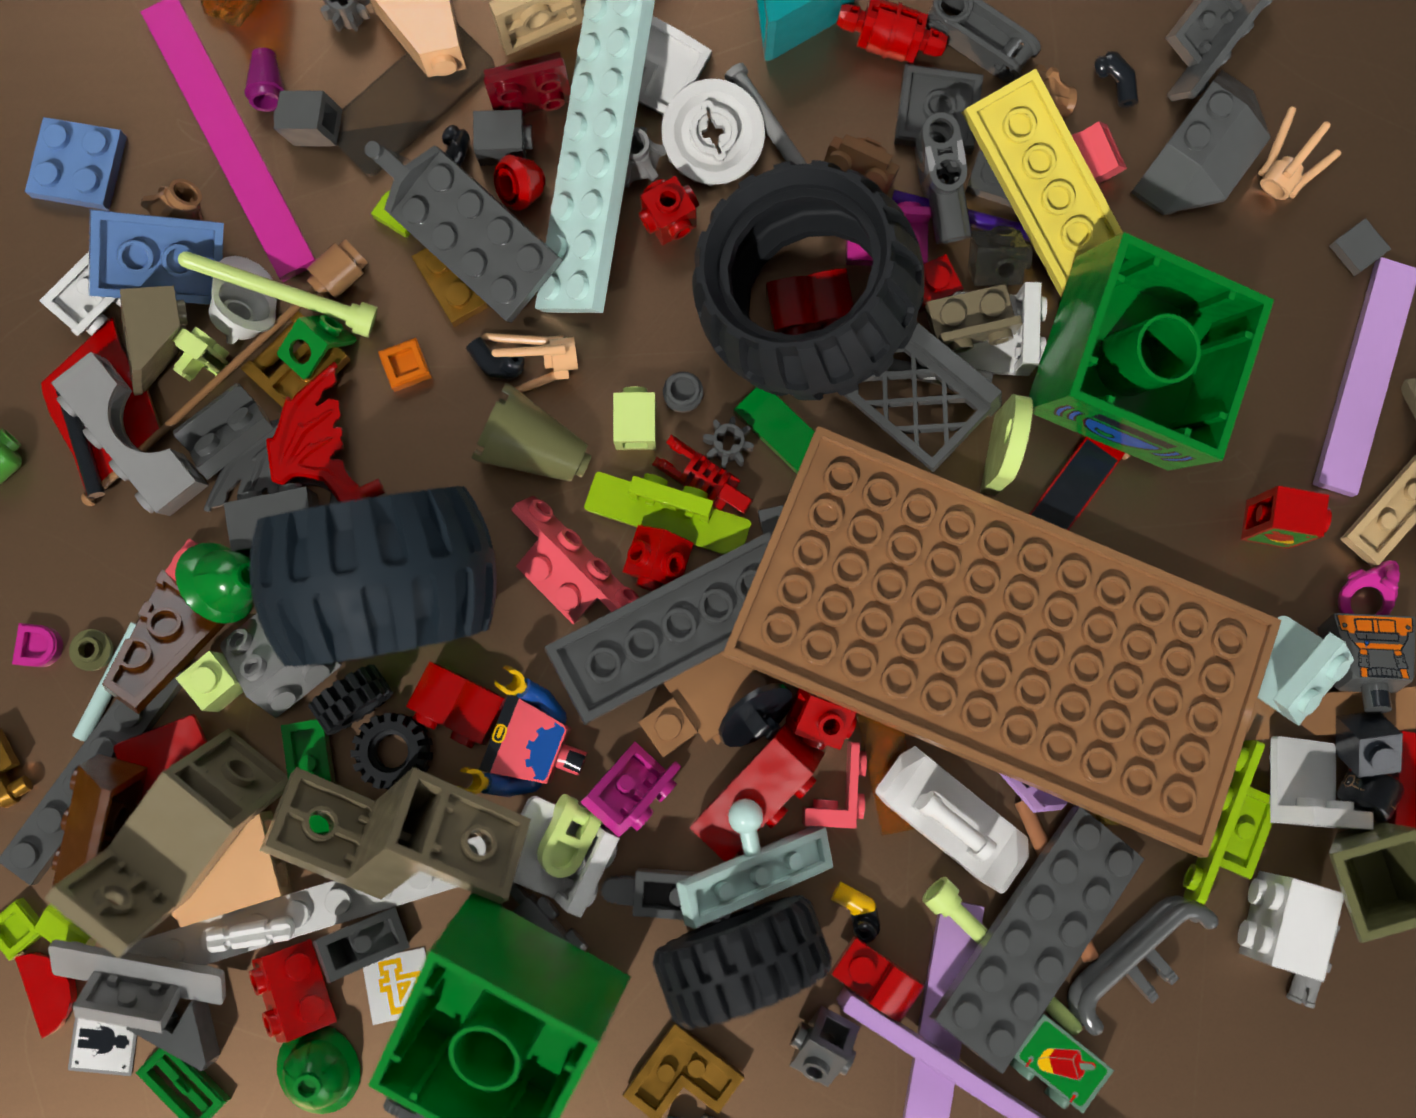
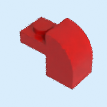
M853 936L830 971L832 976L865 998L869 1004L899 1023L902 1022L925 987L916 977L888 957L879 954L856 936Z

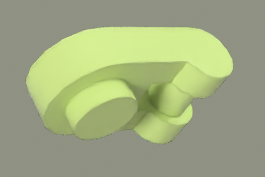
M563 794L558 799L554 807L553 818L537 850V860L540 866L552 877L557 878L569 877L577 871L602 823L587 808L578 805L577 799L567 794ZM571 821L579 824L575 836L566 832Z

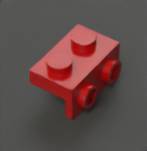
M311 939L252 960L254 969L249 971L250 982L257 996L262 994L267 1011L262 1013V1019L270 1038L275 1036L277 1043L290 1042L337 1022Z

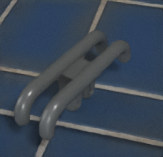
M1180 895L1166 897L1156 903L1108 947L1099 958L1095 959L1075 978L1069 987L1067 995L1069 1011L1091 1035H1100L1104 1030V1025L1096 1014L1097 1003L1125 976L1150 1003L1155 1002L1159 995L1152 984L1145 979L1137 965L1143 959L1147 960L1162 980L1173 985L1179 977L1155 948L1186 920L1200 923L1208 930L1216 928L1219 920L1213 911L1203 904L1196 903Z

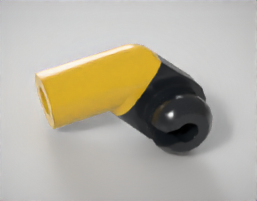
M840 881L832 894L831 900L850 910L854 936L864 943L873 942L880 932L881 925L875 901Z

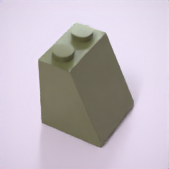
M1376 821L1373 822V830L1348 829L1336 833L1329 855L1359 942L1364 943L1416 928V828Z

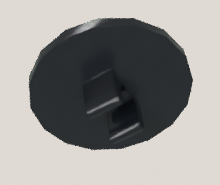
M769 684L757 688L740 699L731 707L721 721L718 730L721 741L729 747H742L757 741L763 736L771 740L781 729L779 723L789 712L792 705L793 696L790 689L783 684Z

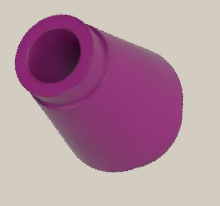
M256 48L251 53L244 93L253 108L265 112L274 111L278 105L280 91H285L276 54L269 48Z

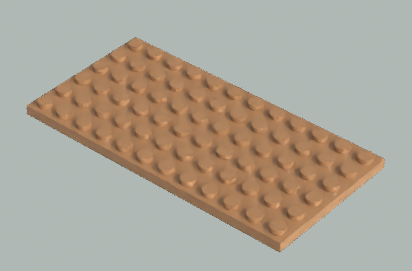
M817 425L721 656L1192 855L1204 858L1208 857L1282 620Z

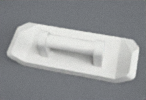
M916 746L900 754L876 788V794L885 805L979 881L999 893L1007 891L1029 858V843L1026 835Z

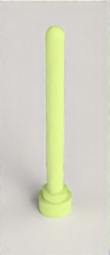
M184 251L178 256V262L184 268L345 321V326L353 328L352 333L367 338L371 334L378 311L377 306L361 302L360 305L352 303L351 306L188 251Z
M947 877L938 879L927 889L923 895L922 902L934 914H941L943 917L950 916L979 944L988 930L961 904L962 898L958 895L959 889ZM1054 996L1045 1011L1068 1034L1078 1035L1082 1030V1024Z

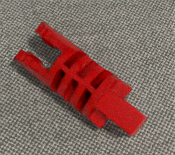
M671 434L666 443L672 450L685 455L691 461L683 473L664 458L656 457L652 466L683 486L694 487L708 493L707 499L712 500L713 506L722 511L725 504L728 503L745 514L753 499L736 489L741 480L729 471L715 465L706 456Z

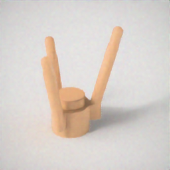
M1294 106L1289 107L1268 158L1258 171V174L1263 177L1260 180L1261 188L1267 194L1279 200H1285L1288 197L1294 198L1304 185L1341 155L1339 149L1334 150L1302 176L1301 173L1304 170L1303 161L1331 126L1330 122L1325 121L1295 158L1285 156L1281 160H1277L1296 112Z
M484 333L482 335L485 341L542 345L492 350V356L543 355L545 369H554L551 373L516 386L515 388L521 393L555 380L569 379L568 370L578 369L574 337L564 338L563 335L548 337L504 333Z

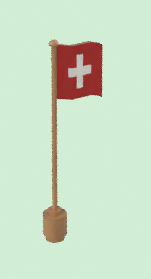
M346 239L339 245L334 243L307 268L312 274L307 279L312 286L307 292L319 293L322 297L331 294L336 299L364 273L362 269L368 262ZM293 304L275 320V324L270 330L261 333L162 426L160 425L149 390L147 389L143 395H133L128 356L117 330L116 318L112 317L41 382L42 393L49 414L74 456L81 480L82 476L63 413L56 399L57 393L55 387L51 384L57 377L90 352L106 358L132 389V393L124 408V427L130 441L139 450L146 453L302 307ZM90 442L105 491L119 476L109 466L108 462L112 458L105 449H98ZM85 492L82 494L81 500L86 506L97 504L96 498H88Z

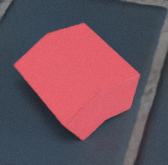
M1098 121L1087 129L1072 134L1097 184L1127 169L1107 124Z

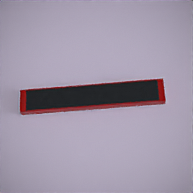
M1085 437L1028 514L1069 531L1125 453Z

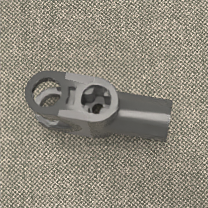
M937 112L925 120L921 132L915 141V154L921 190L924 197L928 198L931 207L936 244H946L972 237L963 185L967 177V163L960 126L951 114ZM936 121L946 122L951 127L952 137L945 128L931 124ZM929 134L939 135L944 143L935 142Z

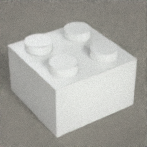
M1259 871L1257 878L1251 882L1248 891V901L1251 904L1247 920L1241 923L1238 931L1239 954L1324 982L1344 899L1343 893L1298 879Z

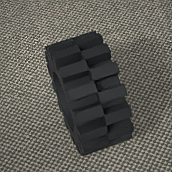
M368 664L366 667L358 668L354 673L351 672L345 675V678L332 683L333 685L330 688H325L320 692V695L315 696L308 706L326 735H332L333 733L340 732L343 728L350 727L352 723L362 720V717L371 714L375 711V708L383 705L391 697L393 691L376 665Z
M384 713V715H376L370 718L371 721L369 723H363L360 726L359 730L361 732L359 736L354 735L352 743H356L355 750H351V758L355 757L356 764L353 765L355 771H360L362 774L360 778L365 783L370 782L373 784L372 787L386 790L390 789L413 767L426 773L429 769L427 764L429 760L433 759V752H430V745H433L432 738H428L426 734L428 732L426 727L413 720V717L406 716L405 714ZM392 734L403 738L408 747L406 760L396 768H389L383 765L377 755L380 741Z

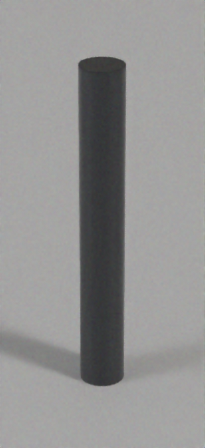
M61 407L87 496L90 499L101 497L105 494L90 442L82 431L85 429V425L78 416L72 417Z

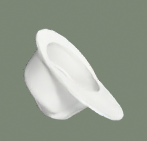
M230 256L219 261L273 280L260 264L249 258ZM213 277L209 316L215 327L226 334V342L232 345L238 339H251L260 332H266L274 326L276 320V298Z

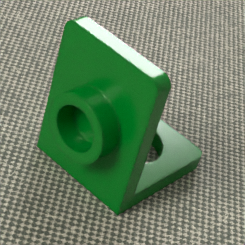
M328 315L299 317L278 349L277 356L302 379H308L328 349L354 345L357 339L339 321ZM299 339L304 340L311 350L310 359L305 364L300 363L293 354V346Z

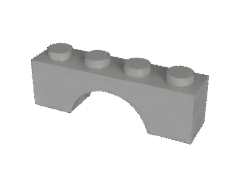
M90 352L51 382L60 394L56 398L58 403L69 415L80 418L86 426L82 430L86 438L96 448L105 449L112 458L108 462L111 469L122 480H130L138 490L134 494L135 498L149 513L155 511L158 514L171 516L209 486L183 453L172 449L145 453L130 441L125 431L123 414L132 389L106 358Z

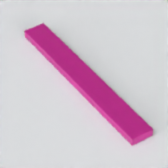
M162 0L140 11L279 279L285 282L306 271L316 258L181 1Z

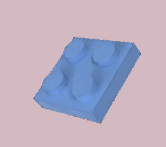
M43 117L25 192L30 197L109 211L127 136L118 129Z

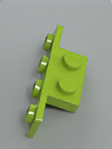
M602 472L595 473L584 505L587 512L634 527L641 525L665 529L693 542V546L721 555L744 545L746 542L751 521L713 508V501L707 499L708 493L690 486H684L683 491L667 486L668 480L649 473H645L643 478L633 475L631 482Z
M1245 740L1243 742L1208 857H1198L1196 863L1191 864L1187 869L1183 880V886L1186 888L1184 898L1204 905L1208 899L1219 867L1244 878L1252 879L1272 823H1270V795L1250 787L1265 748L1264 743L1257 740Z

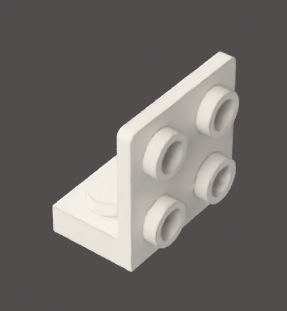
M1283 736L1271 737L1269 758L1270 823L1373 830V812L1355 811L1354 802L1336 801V746L1334 743Z

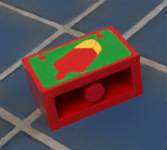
M1278 485L1246 500L1241 540L1290 549L1324 537V533L1329 529L1332 519L1331 509L1328 508L1329 495Z

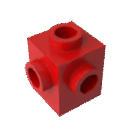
M676 175L666 181L664 179L654 181L640 195L642 211L638 213L640 220L649 234L655 233L662 246L672 240L683 238L697 226L696 208L699 207V202L690 186L682 187Z
M638 525L622 572L638 578L636 586L654 591L684 575L694 543L665 529Z
M799 688L785 721L793 733L801 736V740L807 745L820 750H824L826 745L841 750L845 738L849 739L855 730L857 717L856 712Z

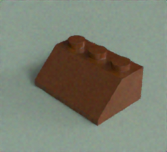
M101 754L76 767L70 780V789L73 790L71 804L64 812L61 820V830L64 831L62 844L57 849L52 860V870L55 871L52 888L109 847L141 800L148 767Z

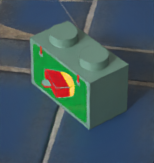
M1045 1014L1041 1015L1009 1064L1030 1082L1036 1075L1046 1083L1048 1087L1044 1093L1064 1110L1072 1104L1081 1113H1084L1114 1072L1112 1068Z

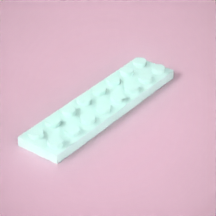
M586 0L545 243L563 261L537 291L535 309L546 313L604 312L655 0Z

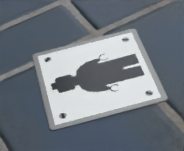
M75 1018L68 1070L131 1076L137 1035L127 1030L125 1026Z

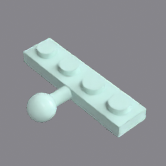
M750 799L736 801L729 809L728 821L730 826L740 833L744 855L676 882L684 923L686 926L695 929L834 868L826 827L811 826L760 847L757 830L763 821L761 807Z

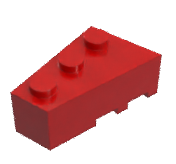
M787 722L690 826V829L724 862L731 860L737 853L740 856L744 855L740 833L736 832L728 821L729 809L736 801L741 799L755 801L763 812V821L757 832L765 824L772 829L788 812L784 804L793 795L801 799L817 781L812 775L825 753L804 743L801 740V736L793 733Z

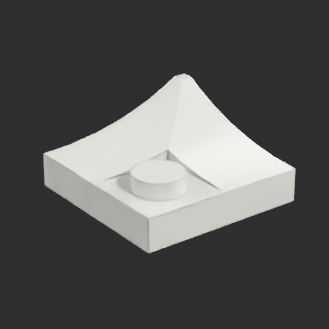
M652 16L638 102L664 115L672 98L682 88L699 79L712 55V50L666 22Z

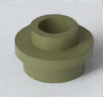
M95 629L81 631L71 641L69 647L70 659L79 669L85 671L100 670L110 662L113 656V643L109 636L102 631ZM92 642L95 651L92 656L87 657L85 655V647L88 643Z

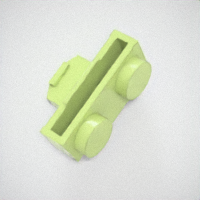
M196 326L191 333L182 327L172 340L178 348L184 351L175 363L173 370L189 382L196 377L203 367L217 375L229 364L225 360L229 352Z

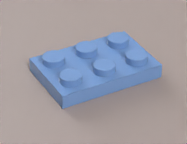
M90 209L89 296L120 298V289L174 286L176 300H184L185 303L210 304L213 277L182 267L178 262V256L180 253L188 251L218 262L221 261L223 258L224 223Z

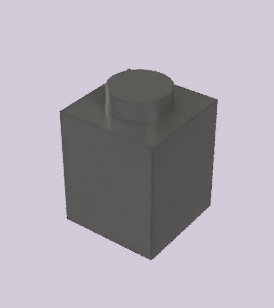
M280 91L278 105L274 110L273 129L294 146H337L343 109L324 91Z
M522 110L473 111V150L480 166L497 165L501 158L506 155H515L527 159V150H532L534 147L532 125L525 124Z

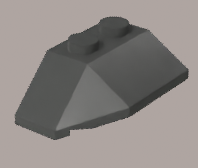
M1221 70L1131 191V194L1162 215L1224 202L1271 138L1255 92Z

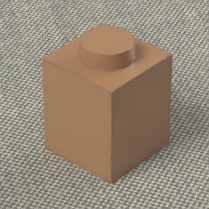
M671 698L638 722L662 757H666L698 733L674 698Z

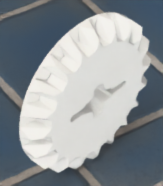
M703 79L682 88L668 104L661 127L662 142L669 162L673 163L680 174L689 177L693 182L705 183L709 186L715 184L726 185L731 181L741 178L758 160L764 145L765 125L757 103L743 88L726 80ZM707 112L716 129L722 128L724 132L718 138V151L715 143L712 144L710 138H703L702 133L706 132L708 126Z

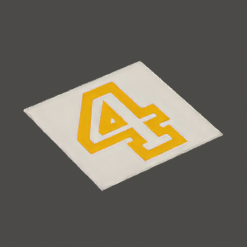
M424 947L396 953L363 968L373 1025L398 1020L426 959Z

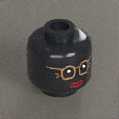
M1348 767L1336 791L1338 801L1354 802L1355 811L1373 812V821L1385 822L1392 818L1404 794V787L1398 780V772L1358 778Z

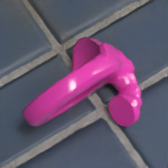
M1387 560L1367 571L1359 569L1348 574L1349 580L1342 587L1338 596L1340 613L1355 614L1351 608L1353 594L1363 587H1374L1380 591L1383 597L1381 609L1375 615H1390L1398 595L1397 590L1400 578L1398 563L1393 560Z

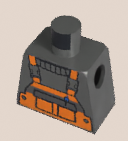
M1334 613L1317 628L1318 635L1324 639L1330 632L1345 641L1354 659L1344 677L1334 684L1335 688L1339 691L1362 692L1365 713L1382 714L1390 712L1392 710L1390 693L1398 692L1410 684L1414 678L1415 617Z

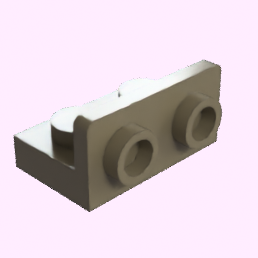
M1006 284L928 301L925 305L931 333L956 354L974 348L973 344L989 341V345H998L1008 342L1014 338L1013 335L1016 334L1023 324L1021 316L1014 315Z

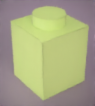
M631 386L623 388V392L613 393V442L616 450L656 449L655 392H647L645 387Z
M209 650L176 677L177 681L202 711L220 712L243 693L224 654Z

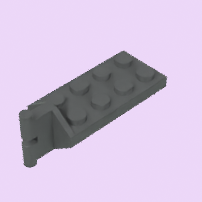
M369 141L365 145V154L394 178L384 209L505 321L512 323L563 259L437 146L434 145L411 161L376 141Z

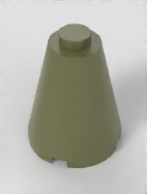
M506 383L502 392L508 394L509 397L507 401L500 398L499 402H496L477 443L484 450L482 452L476 449L471 458L486 464L569 482L572 481L574 475L582 478L592 455L585 453L588 444L515 387Z

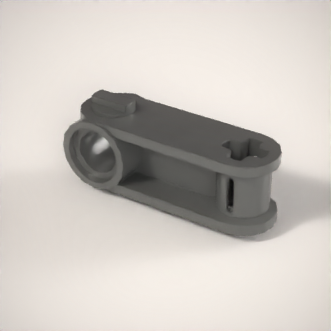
M933 0L931 8L927 13V30L933 28L943 32L948 37V45L1006 83H1011L1022 77L1024 66L1030 58L1036 57L1041 50V45L1033 34L982 0ZM943 9L952 10L956 13V16L947 15Z

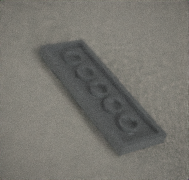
M770 532L545 646L544 650L584 725L724 651L771 538Z
M1072 806L929 1017L992 1068L1003 1074L1131 881L1144 858L1085 809L1079 806Z

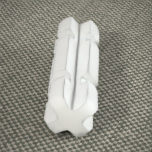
M283 916L271 919V922L269 919L234 924L230 926V929L228 926L209 929L206 933L208 951L215 953L227 951L231 947L232 949L263 945L270 943L272 940L274 943L288 941L295 936L294 920L291 916Z

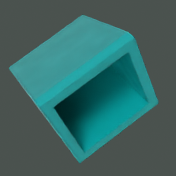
M756 0L765 61L777 58L837 22L841 5H854L855 0Z

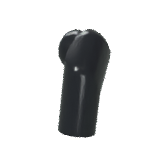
M449 125L442 134L443 143L449 145L445 153L461 167L471 141L470 136L465 129L460 130L456 125Z
M482 337L474 339L466 347V350L482 372L489 378L511 380L523 372L525 364L523 356L494 357L492 356V350Z

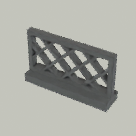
M917 322L907 346L902 350L899 348L896 350V352H905L911 357L912 370L889 372L886 370L879 377L873 375L863 381H883L882 400L866 401L859 395V389L843 396L934 472L987 416L991 418L1002 406V391ZM916 362L924 369H917ZM935 377L942 383V396L918 397L917 378ZM912 379L913 397L888 399V380ZM947 388L956 395H947ZM966 403L976 411L967 422L948 423L947 404ZM943 404V424L919 425V405ZM913 406L914 425L895 426L889 421V407ZM875 408H883L884 416ZM949 431H957V432L949 439ZM944 432V446L931 457L919 447V433ZM905 434H914V441Z

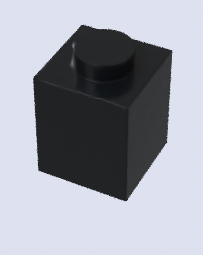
M1362 712L1336 716V754L1358 778L1401 772L1403 733L1383 714Z

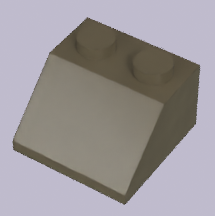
M174 286L120 289L122 324L134 396L143 395L179 353V348L172 340L182 327L186 329L187 313L184 300H176Z

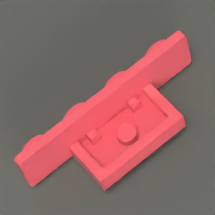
M531 496L517 502L512 507L511 511L539 538L516 567L572 624L580 621L598 599L613 612L639 598L632 589L624 586L611 573V569L606 562L595 557L582 544V540L576 532L566 528L554 516L552 508L546 502Z

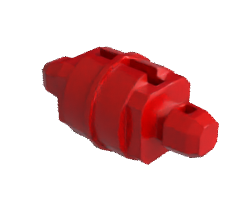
M869 0L866 11L861 10L860 6L841 5L836 25L851 33L854 31L859 32L856 47L863 48L866 52L880 55L883 59L887 57L900 62L913 63L918 50L923 51L922 54L930 56H942L948 37L943 32L930 28V30L925 29L928 14L905 6L902 2Z

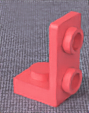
M851 741L847 743L844 809H838L837 800L813 799V807H803V825L856 829L857 819H864L865 794L858 793L859 776L865 777L867 752L860 751V742Z

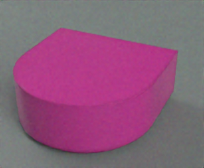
M19 623L12 664L32 667H47L54 664L63 651V640L60 634L51 627Z

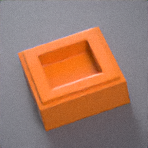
M417 338L378 352L394 392L432 378Z

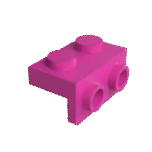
M634 742L580 803L619 838L631 826L638 831L654 813L649 805L655 798L661 803L675 788L677 783L672 778L681 766L674 761L667 769L663 768L640 745Z

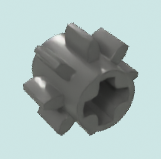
M323 0L326 5L320 8L325 20H332L338 32L343 28L358 31V26L362 24L363 20L370 19V14L365 7L370 3V0Z
M734 416L731 417L728 424L723 425L715 419L713 421L714 435L705 434L703 436L704 443L713 445V448L707 452L706 458L711 460L717 457L721 460L722 469H726L728 462L733 461L743 466L744 458L742 452H752L754 444L744 441V438L749 435L751 428L746 426L740 429L735 425L736 420ZM726 436L734 437L735 445H732L731 451L723 450L722 442L725 441Z

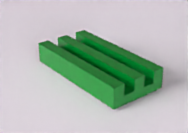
M161 1048L135 1072L178 1118H213L231 1099L204 1070L200 1071ZM165 1055H167L193 1081V1083L213 1102V1104H211L203 1096V1094L172 1064V1062ZM155 1065L171 1079L173 1085L183 1095H186L203 1113L200 1117L152 1069Z

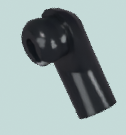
M1107 51L1106 55L1098 56L1094 62L1096 74L1101 78L1111 75L1116 81L1118 106L1127 108L1138 103L1135 70L1118 52Z

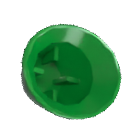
M200 543L188 548L181 554L176 565V584L182 598L194 612L212 622L226 624L235 623L245 618L252 611L254 601L251 591L249 557L239 552L231 551V548L217 543Z
M325 1026L290 1042H285L279 1049L277 1058L278 1080L284 1094L297 1107L310 1113L328 1114L345 1107L352 1100L359 1088L361 1077L360 1063L352 1044L339 1031Z

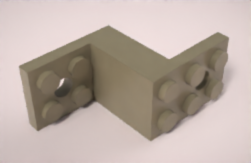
M228 728L164 770L109 847L54 885L45 897V900L58 909L64 917L70 919L95 939L101 947L107 949L119 959L191 898L243 827L283 794L288 782L287 775ZM108 899L114 900L118 905L111 903Z
M296 767L289 777L260 851L378 899H383L421 871L498 904H502L509 898L531 819L414 767L376 801ZM318 815L327 821L329 825L327 835H318L312 831L309 825L310 816ZM470 834H476L483 839L486 846L484 855H478L470 849L468 844Z

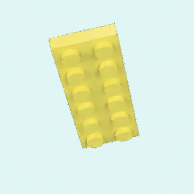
M1034 69L967 107L961 113L1062 299L1075 257L1123 233L1037 69Z

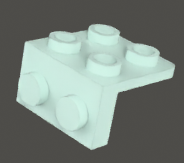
M1279 616L1278 619L1282 621L1257 698L1299 726L1307 715L1316 710L1330 688L1344 677L1354 659L1345 641L1329 632L1323 639L1291 618Z

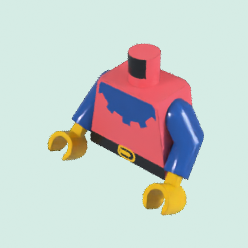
M504 666L505 670L513 674V680L507 686H503L495 681V686L505 694H508L479 770L470 767H463L460 772L472 774V784L467 788H459L475 795L481 792L487 795L509 798L536 792L543 783H551L557 768L579 776L588 752L566 744L572 728L566 725L567 715L565 710L548 689L528 678H524L523 674L512 666Z

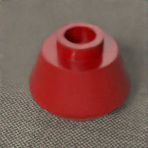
M506 155L501 158L494 170L493 180L496 193L500 201L514 211L526 209L543 193L545 175L543 170L533 160L515 155Z

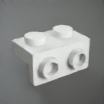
M89 252L39 300L70 327L76 336H80L84 331L92 336L109 319L103 312L113 302L121 307L120 298L89 296Z

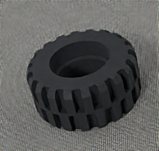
M803 895L788 896L776 901H769L755 906L754 910H743L731 914V918H721L720 922H710L659 947L655 951L653 966L672 1020L680 1027L686 1029L703 1028L711 1024L727 1022L733 1018L754 1013V1011L761 1008H767L785 998H790L826 977L828 972H830L832 957L813 905Z

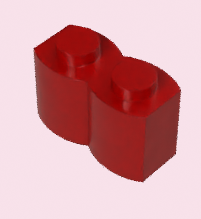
M847 269L826 270L807 276L781 278L766 283V296L773 332L797 335L813 330H822L848 314L853 307Z
M429 661L406 707L416 712L412 718L413 720L434 730L439 723L452 730L449 738L466 747L473 748L475 742L481 745L487 744L497 724L506 698L437 663Z

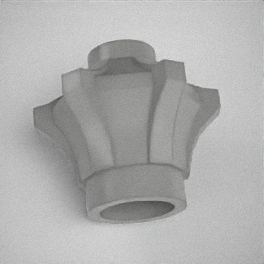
M642 126L639 128L634 127L624 187L629 188L632 181L649 178L652 182L656 181L659 178L656 172L659 157L666 155L664 145L654 143L647 135V128Z

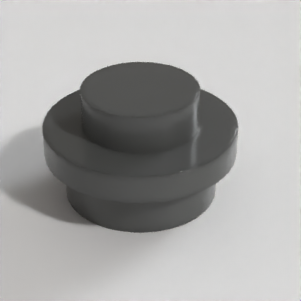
M689 372L674 373L664 383V401L676 412L685 413L696 409L703 398L701 381Z

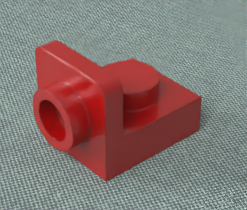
M946 254L923 264L924 297L918 313L925 311V305L928 301L950 297L954 293L964 290Z

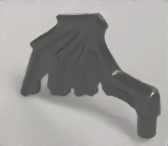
M280 419L270 421L274 427L271 432L222 468L206 501L204 511L211 512L213 508L224 506L223 503L227 502L229 492L237 486L240 480L238 494L250 491H260L263 493L266 489L269 494L278 492L277 488L281 485L271 480L266 439L274 436ZM297 477L298 482L303 484V486H319L331 492L330 504L339 503L323 481ZM294 478L290 479L286 484H291Z

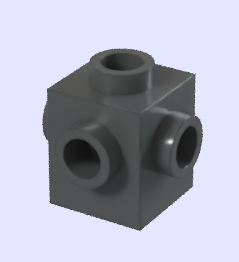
M821 1005L808 1024L801 1021L796 1028L790 1042V1046L794 1047L795 1051L789 1066L803 1073L808 1079L829 1087L839 1073L845 1076L851 1068L856 1056V1051L853 1050L860 1026Z

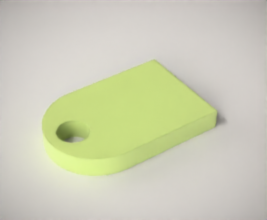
M1012 394L994 415L980 493L996 496L1015 479L1024 457L1030 433L1033 413L1031 397Z

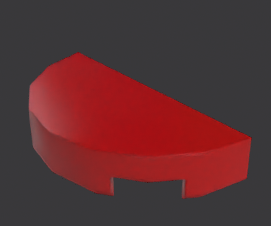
M33 952L16 956L15 960L41 1039L65 1025L66 1019L71 1013L73 1002L77 999V988L75 979L57 976L52 973L49 955H44L42 952Z

